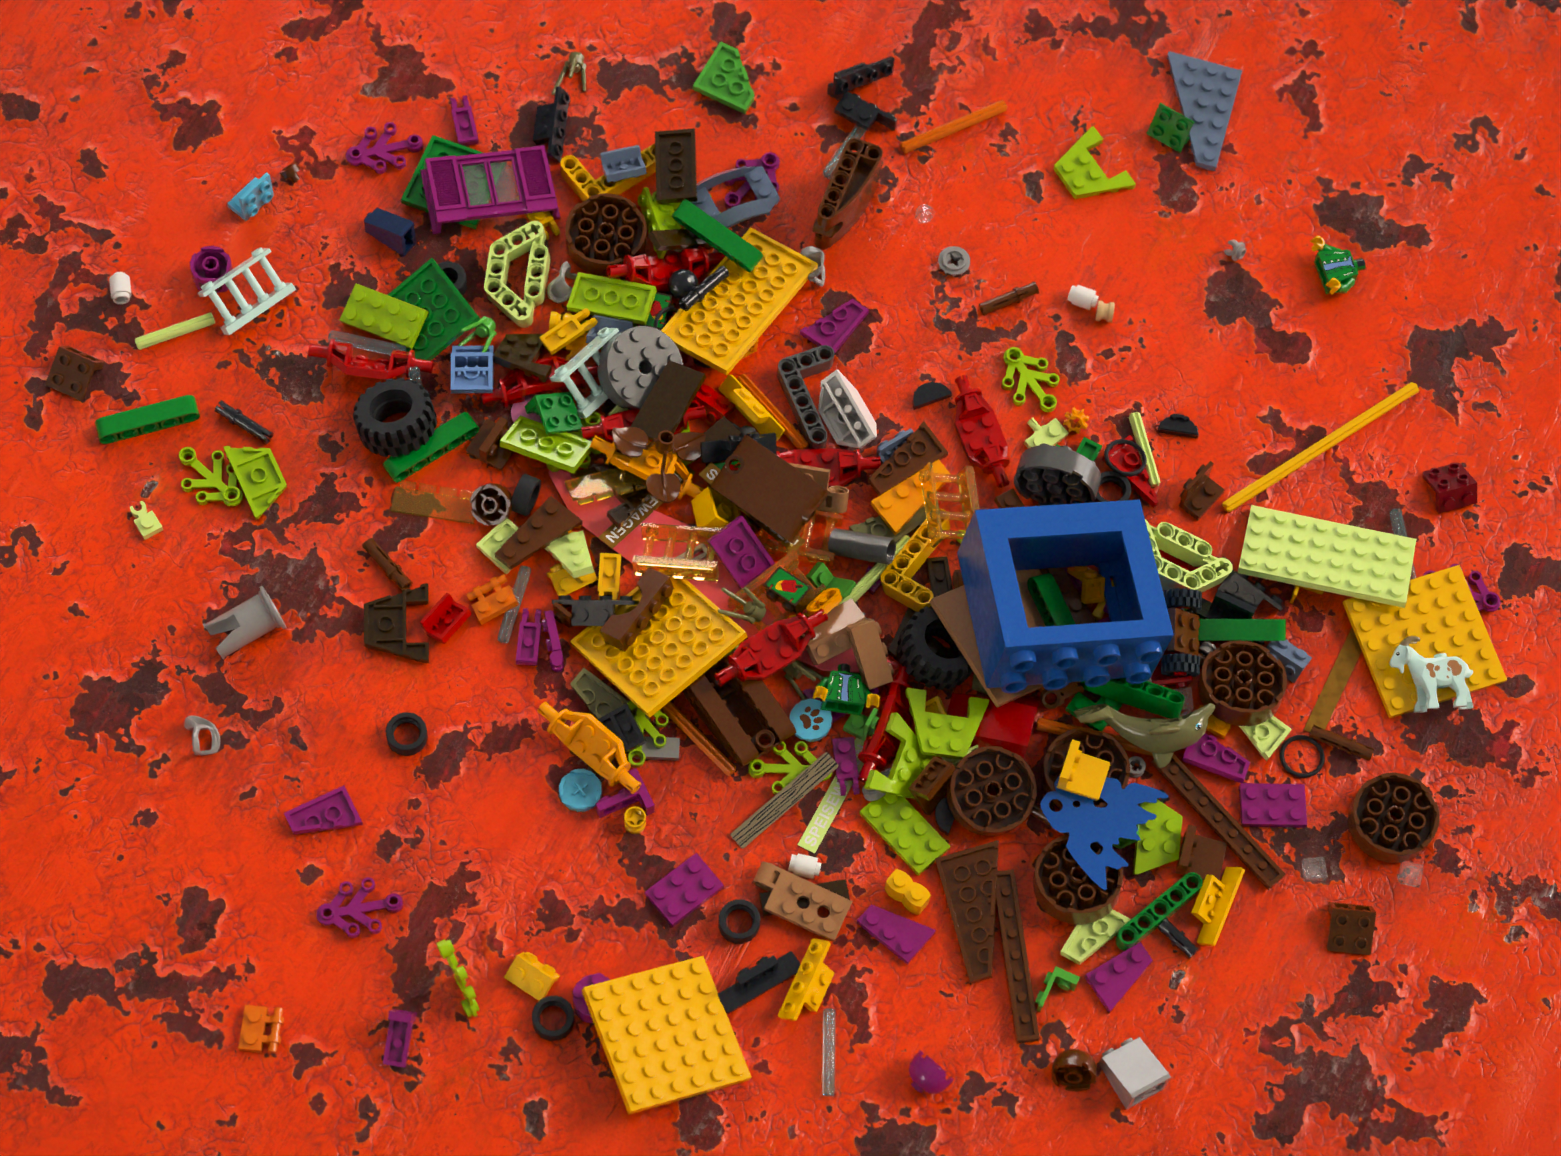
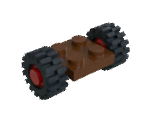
M1187 588L1165 590L1163 594L1174 634L1167 647V651L1176 654L1162 656L1161 674L1173 677L1199 676L1198 636L1200 621L1199 615L1192 612L1201 611L1202 592L1193 589L1188 590Z

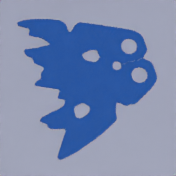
M1059 775L1054 783L1056 791L1048 792L1044 796L1040 804L1041 809L1053 829L1060 833H1069V839L1066 844L1068 851L1085 873L1100 888L1106 890L1105 867L1121 869V867L1128 866V863L1112 849V844L1118 845L1120 837L1141 840L1137 835L1138 828L1136 825L1145 824L1148 820H1154L1157 816L1137 804L1143 802L1157 803V798H1168L1169 796L1160 790L1137 783L1128 784L1125 789H1122L1119 780L1106 777L1100 798L1108 805L1100 808L1094 806L1093 799L1057 788ZM1053 799L1060 800L1063 804L1062 809L1058 812H1054L1049 808V802ZM1076 800L1080 802V806L1077 808L1073 806V802ZM1098 842L1102 845L1103 850L1101 854H1095L1090 848V844Z

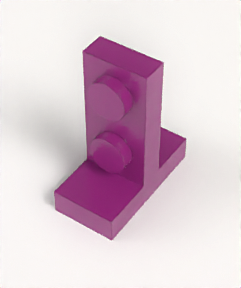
M637 768L628 771V773L638 782L642 783L639 790L632 794L627 788H623L612 797L605 796L596 803V812L599 818L638 801L646 816L654 813L655 805Z
M398 1009L389 1011L388 1020H390L383 1064L406 1067L413 1022H416V1012Z

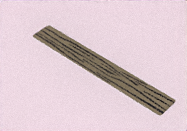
M825 752L731 833V837L742 849L745 848L838 768V764L828 752Z

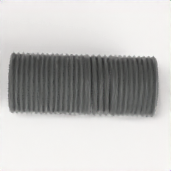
M835 528L829 537L828 550L831 555L889 565L895 556L896 542L894 538Z

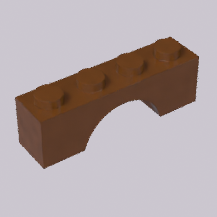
M650 567L637 582L642 594L639 604L628 613L611 615L600 629L605 643L624 652L635 642L636 637L646 628L649 620L659 611L660 606L666 598L670 597L674 589L669 576Z

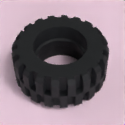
M391 378L386 379V382H377L374 387L366 389L365 394H361L354 406L353 419L363 445L374 454L379 453L380 456L384 457L388 455L398 457L401 454L405 456L413 450H419L422 444L425 445L429 441V437H432L437 426V416L428 391L421 384L410 379L405 381L404 378H397V380ZM408 413L400 420L388 423L382 422L393 414Z
M932 606L930 608H921L919 612H916L901 631L897 642L898 656H901L899 660L901 665L907 668L905 671L908 675L914 676L916 682H922L925 684L924 686L929 688L934 686L937 690H943L945 686L946 689H952L956 685L964 683L973 670ZM925 636H936L945 640L953 648L955 658L946 659L933 653L926 644Z

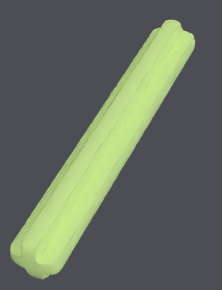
M207 313L135 338V343L138 349H143L213 325L215 320L212 313Z
M1139 412L1131 413L1129 420L1136 444L1143 449L1147 458L1145 469L1149 476L1148 482L1151 488L1157 487L1160 484V479Z

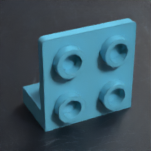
M265 173L260 179L255 177L227 203L228 208L245 221L255 216L259 208L270 202L274 195L270 175Z

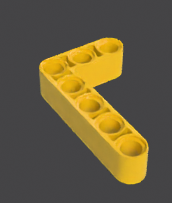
M655 143L641 151V157L647 174L640 175L639 177L621 179L617 182H607L605 175L595 180L580 161L572 155L564 156L561 159V176L582 202L589 199V196L609 193L620 195L656 172Z
M944 509L933 510L895 556L892 563L881 574L880 579L884 593L916 612H919L924 607L930 608L929 602L934 598V595L930 589L911 578L950 531L947 511Z

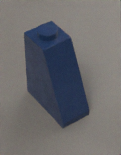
M376 208L373 212L366 215L364 219L365 232L404 257L416 244L415 228L412 221L380 208Z

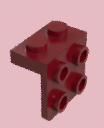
M1450 463L1449 465L1432 468L1423 472V478L1435 491V505L1438 513L1477 503V482L1460 463Z

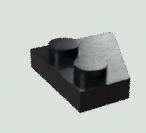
M627 703L597 719L622 740L624 750L628 753L647 743Z

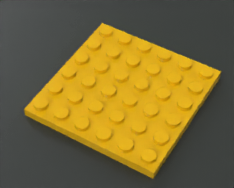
M665 563L657 571L670 577L674 587L672 594L666 598L659 611L653 615L646 628L639 633L635 642L629 646L626 652L605 643L600 633V629L603 626H588L570 641L580 654L649 718L748 637L747 633L730 617L718 613L719 608L669 563ZM637 586L626 596H633V600H639L640 602L642 594ZM615 605V615L628 613L637 605Z
M1460 565L1411 579L1405 608L1354 597L1343 601L1344 608L1389 719L1414 711V706L1417 702L1416 687L1408 665H1404V673H1401L1398 668H1391L1389 665L1395 649L1408 636L1420 638L1417 644H1409V646L1424 658H1434L1435 654L1446 653L1447 657L1457 656L1465 661L1469 669L1473 670V674L1469 678H1465V683L1470 693L1507 681ZM1450 687L1437 688L1438 703L1456 698V692Z
M703 956L586 986L581 990L628 1114L751 1079L750 1072L725 1009L719 1000L717 989Z

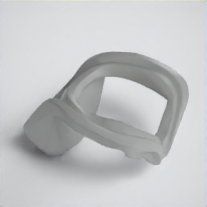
M814 246L805 247L801 250L800 254L818 263V268L809 274L808 280L823 286L825 283L824 252ZM821 274L822 280L816 277Z
M568 261L562 264L559 276L547 286V295L553 302L563 303L570 298L573 288L566 283L565 276L576 280L577 274L570 272L571 266Z
M193 715L188 716L184 721V727L187 730L193 731L192 751L194 754L209 755L216 753L220 747V735L216 726L204 718ZM208 729L212 735L211 750L201 751L198 734L200 730Z

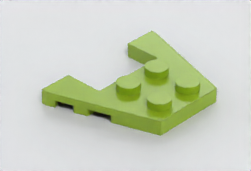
M1094 126L1064 154L1053 168L1074 199L1096 196L1108 191L1111 193L1118 192L1119 189L1125 188L1131 190L1136 185L1127 171L1108 179L1088 150L1103 142V138Z
M907 688L905 694L909 700V709L915 723V732L921 754L959 760L964 758L989 704V699L970 697L968 699L966 718L925 712L926 690Z
M897 712L891 713L885 731L901 741L889 776L886 777L877 770H870L864 788L915 799L908 788L931 761L933 756L921 754L917 736Z

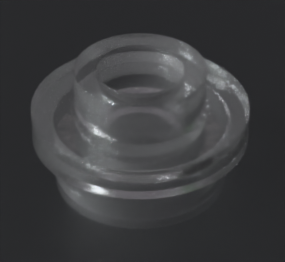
M927 204L921 205L915 211V218L919 223L930 222L935 215V211Z

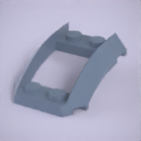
M763 166L739 167L717 173L698 182V201H692L691 203L725 227L730 228L735 224L756 216L770 215V211L774 205H777L780 197ZM745 176L758 200L737 205L720 213L707 190L725 181Z

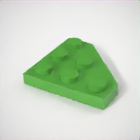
M720 41L694 83L693 90L746 114L755 98L753 89H751L738 49Z

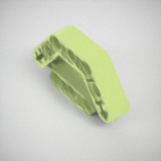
M531 221L494 241L489 250L484 282L487 298L521 328H527L533 323L534 307L541 305L546 295L551 259L548 249L544 245L546 234L543 225L539 221ZM516 241H522L520 245H514ZM501 250L505 251V252H504L503 254H501V255H497V254H496L498 251H501ZM530 251L524 287L525 294L524 300H522L506 286L510 261ZM539 254L545 255L543 258H536ZM496 269L502 270L498 274L493 273ZM535 273H542L539 277H533ZM493 288H499L498 291L494 293L490 292ZM534 291L539 292L536 296H530ZM509 300L513 301L510 305H504Z
M1145 519L1162 589L1187 588L1188 590L1193 589L1204 592L1221 584L1232 572L1233 566L1231 562L1226 558L1212 556V547L1205 540L1167 522H1161L1155 528ZM1159 549L1192 566L1202 567L1190 572L1162 558Z

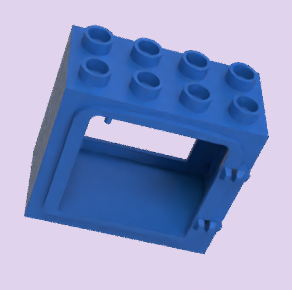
M1140 500L981 509L974 511L957 555L986 688L1001 687L1004 693H1017L1024 690L1027 685L1043 684L1046 690H1058L1067 686L1069 682L1084 681L1088 687H1098L1108 683L1110 679L1126 678L1127 683L1139 684L1151 678L1174 634ZM1094 565L1098 568V573L1105 577L1104 597L1110 622L1028 628L1015 570ZM1110 578H1113L1114 587L1111 585Z

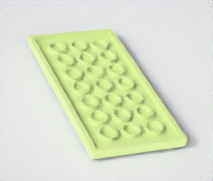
M1251 505L1238 573L1405 608L1416 539Z

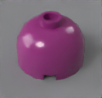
M919 1050L909 1065V1075L913 1080L911 1085L920 1093L926 1091L930 1094H937L944 1091L953 1082V1078L950 1076L946 1079V1071L929 1056L923 1058V1052Z

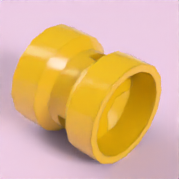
M551 311L549 330L572 314L565 313L561 315L558 312Z
M630 807L625 812L624 826L629 833L639 834L645 829L646 814L640 807Z

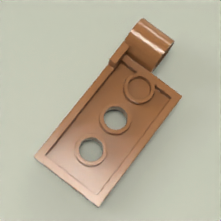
M789 463L830 492L816 510L833 513H844L847 511L849 489L843 486H831L828 488L830 469Z
M768 862L761 863L753 880V883L759 888L772 891L764 907L765 911L832 942L835 941L853 902ZM800 898L807 899L809 907L806 909L800 908L797 905V900ZM820 907L827 908L829 916L826 918L819 917L817 909Z

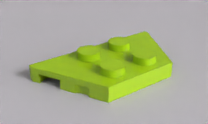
M224 446L225 454L254 518L257 520L287 488L285 479L270 448H230V446Z
M1158 799L1157 803H1139L1141 808L1157 816L1154 820H1148L1145 824H1138L1141 840L1135 842L1132 875L1143 873L1179 859L1183 816Z

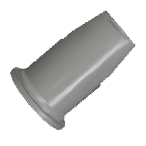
M263 586L259 587L260 590L257 595L203 624L210 635L233 630L216 647L222 659H225L226 656L277 627L287 628Z

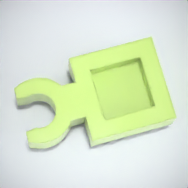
M140 501L142 509L136 511L131 506L130 511L137 518L134 520V523L144 540L163 531V527L154 512L150 511L147 513L146 504Z

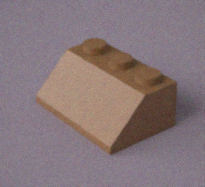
M849 599L834 607L827 613L828 621L814 628L815 638L810 640L806 647L813 665H819L852 648L846 626L866 619L853 599Z

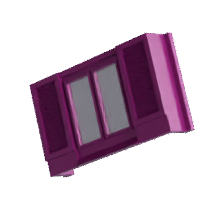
M544 145L463 156L453 155L426 158L425 168L420 170L433 234L441 233L442 223L550 211L554 220L560 219Z

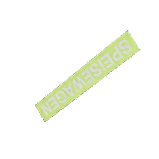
M856 737L854 743L859 774L864 763L858 759V754L862 752L864 741ZM836 776L798 843L799 846L814 854L846 796L840 795L839 782H837ZM845 781L846 796L853 785L852 781Z

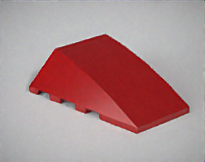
M952 693L947 715L967 718L968 699L970 697L989 699V704L970 747L978 745V748L998 746L1018 754L1023 759L1025 758L1040 696H1022L1000 707H996L987 694Z

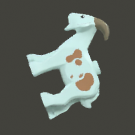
M1408 636L1400 642L1391 657L1389 665L1391 668H1398L1401 673H1404V665H1408L1417 692L1414 713L1427 712V709H1438L1437 688L1450 687L1456 692L1453 708H1458V710L1473 708L1470 691L1465 683V678H1469L1473 674V670L1469 669L1465 661L1457 656L1447 657L1446 653L1435 654L1434 658H1424L1409 646V644H1417L1420 641V638L1417 636Z

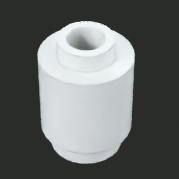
M123 272L114 273L109 278L111 298L116 304L128 303L132 296L130 277Z
M1072 285L1067 301L1072 302L1071 304L1090 310L1091 307H1096L1099 296L1096 295L1095 290L1080 285Z
M799 853L798 855L792 854L788 871L793 872L797 876L814 879V875L819 876L822 863H818V858Z

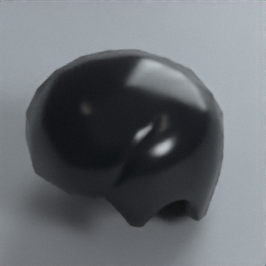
M679 269L670 276L668 290L674 298L681 300L689 294L691 288L698 286L699 281L690 270Z

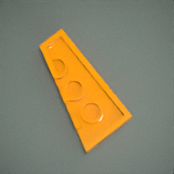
M938 459L872 500L871 506L896 536L900 529L912 519L913 515L926 504L930 497L934 496L950 479L951 474Z

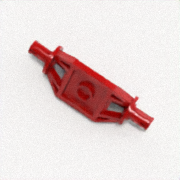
M699 246L697 249H684L681 253L665 254L663 259H659L658 255L649 257L646 254L635 257L626 255L624 256L623 264L608 265L606 271L609 279L625 276L626 281L631 283L656 286L657 291L667 290L668 281L673 272L679 269L690 270L698 279L701 275L708 272L709 265L719 264L725 255L720 252L707 253L704 246ZM696 262L697 268L692 270V263ZM636 270L642 271L644 276L636 274Z
M331 339L328 346L310 343L308 349L309 357L326 358L328 367L335 365L344 374L375 379H391L406 373L407 378H411L414 371L432 374L434 366L433 360L416 359L414 350H410V352L393 350L390 362L385 358L371 360L368 359V356L364 355L353 357V344L336 342L335 339ZM397 358L407 359L405 361L397 362Z
M557 356L537 360L535 363L552 367V373L546 383L539 381V377L535 375L531 377L524 375V371L520 369L511 370L503 379H498L499 386L493 389V393H480L482 403L484 405L501 400L504 407H508V404L525 402L526 395L537 394L551 389L554 390L559 387H563L564 391L567 392L569 390L564 382H552L550 378L555 374L554 371L558 367L565 365L569 361ZM598 365L586 367L593 378L598 377ZM576 369L574 372L577 374H571L570 378L577 388L585 389L586 381L579 370ZM516 381L517 386L506 391V388Z
M962 375L963 379L959 376L955 379L960 394L955 398L957 408L954 426L968 461L981 468L985 474L993 473L998 488H1002V483L1005 487L1010 484L1004 470L1010 464V460L1007 457L1008 445L994 410L982 397L980 389L971 388L967 375ZM982 457H987L989 461L986 462Z
M705 406L688 408L674 435L686 430L689 420L706 418ZM640 410L621 411L607 417L601 415V422L598 425L581 427L582 436L584 439L594 438L595 435L597 437L602 436L604 440L613 443L612 435H608V431H612L613 428L630 427Z
M839 448L795 449L783 453L776 451V455L787 463L830 469L828 488L831 486H844L855 478H860L862 470L878 469L881 466L880 456L862 457L859 449L855 451ZM844 468H855V470L843 474Z
M819 609V611L806 618L804 614L799 612L795 617L776 621L743 641L733 655L731 654L727 657L729 666L714 674L716 681L719 680L718 684L722 686L736 676L740 681L744 682L746 680H765L800 659L810 640L815 638L814 628L828 621L827 614L823 615L825 611ZM805 634V636L799 641L798 638ZM754 667V670L745 672V669Z
M901 664L899 665L896 678L892 682L884 684L885 689L880 697V701L884 704L879 722L876 724L875 733L873 736L865 738L862 752L858 754V759L864 763L861 774L858 777L863 783H866L870 770H876V768L883 769L888 762L896 757L901 741L885 731L891 713L897 712L909 727H911L913 722V716H911L909 709V700L905 694L907 688H912L907 684L910 676L905 671L907 668ZM878 750L884 752L881 756L876 754Z

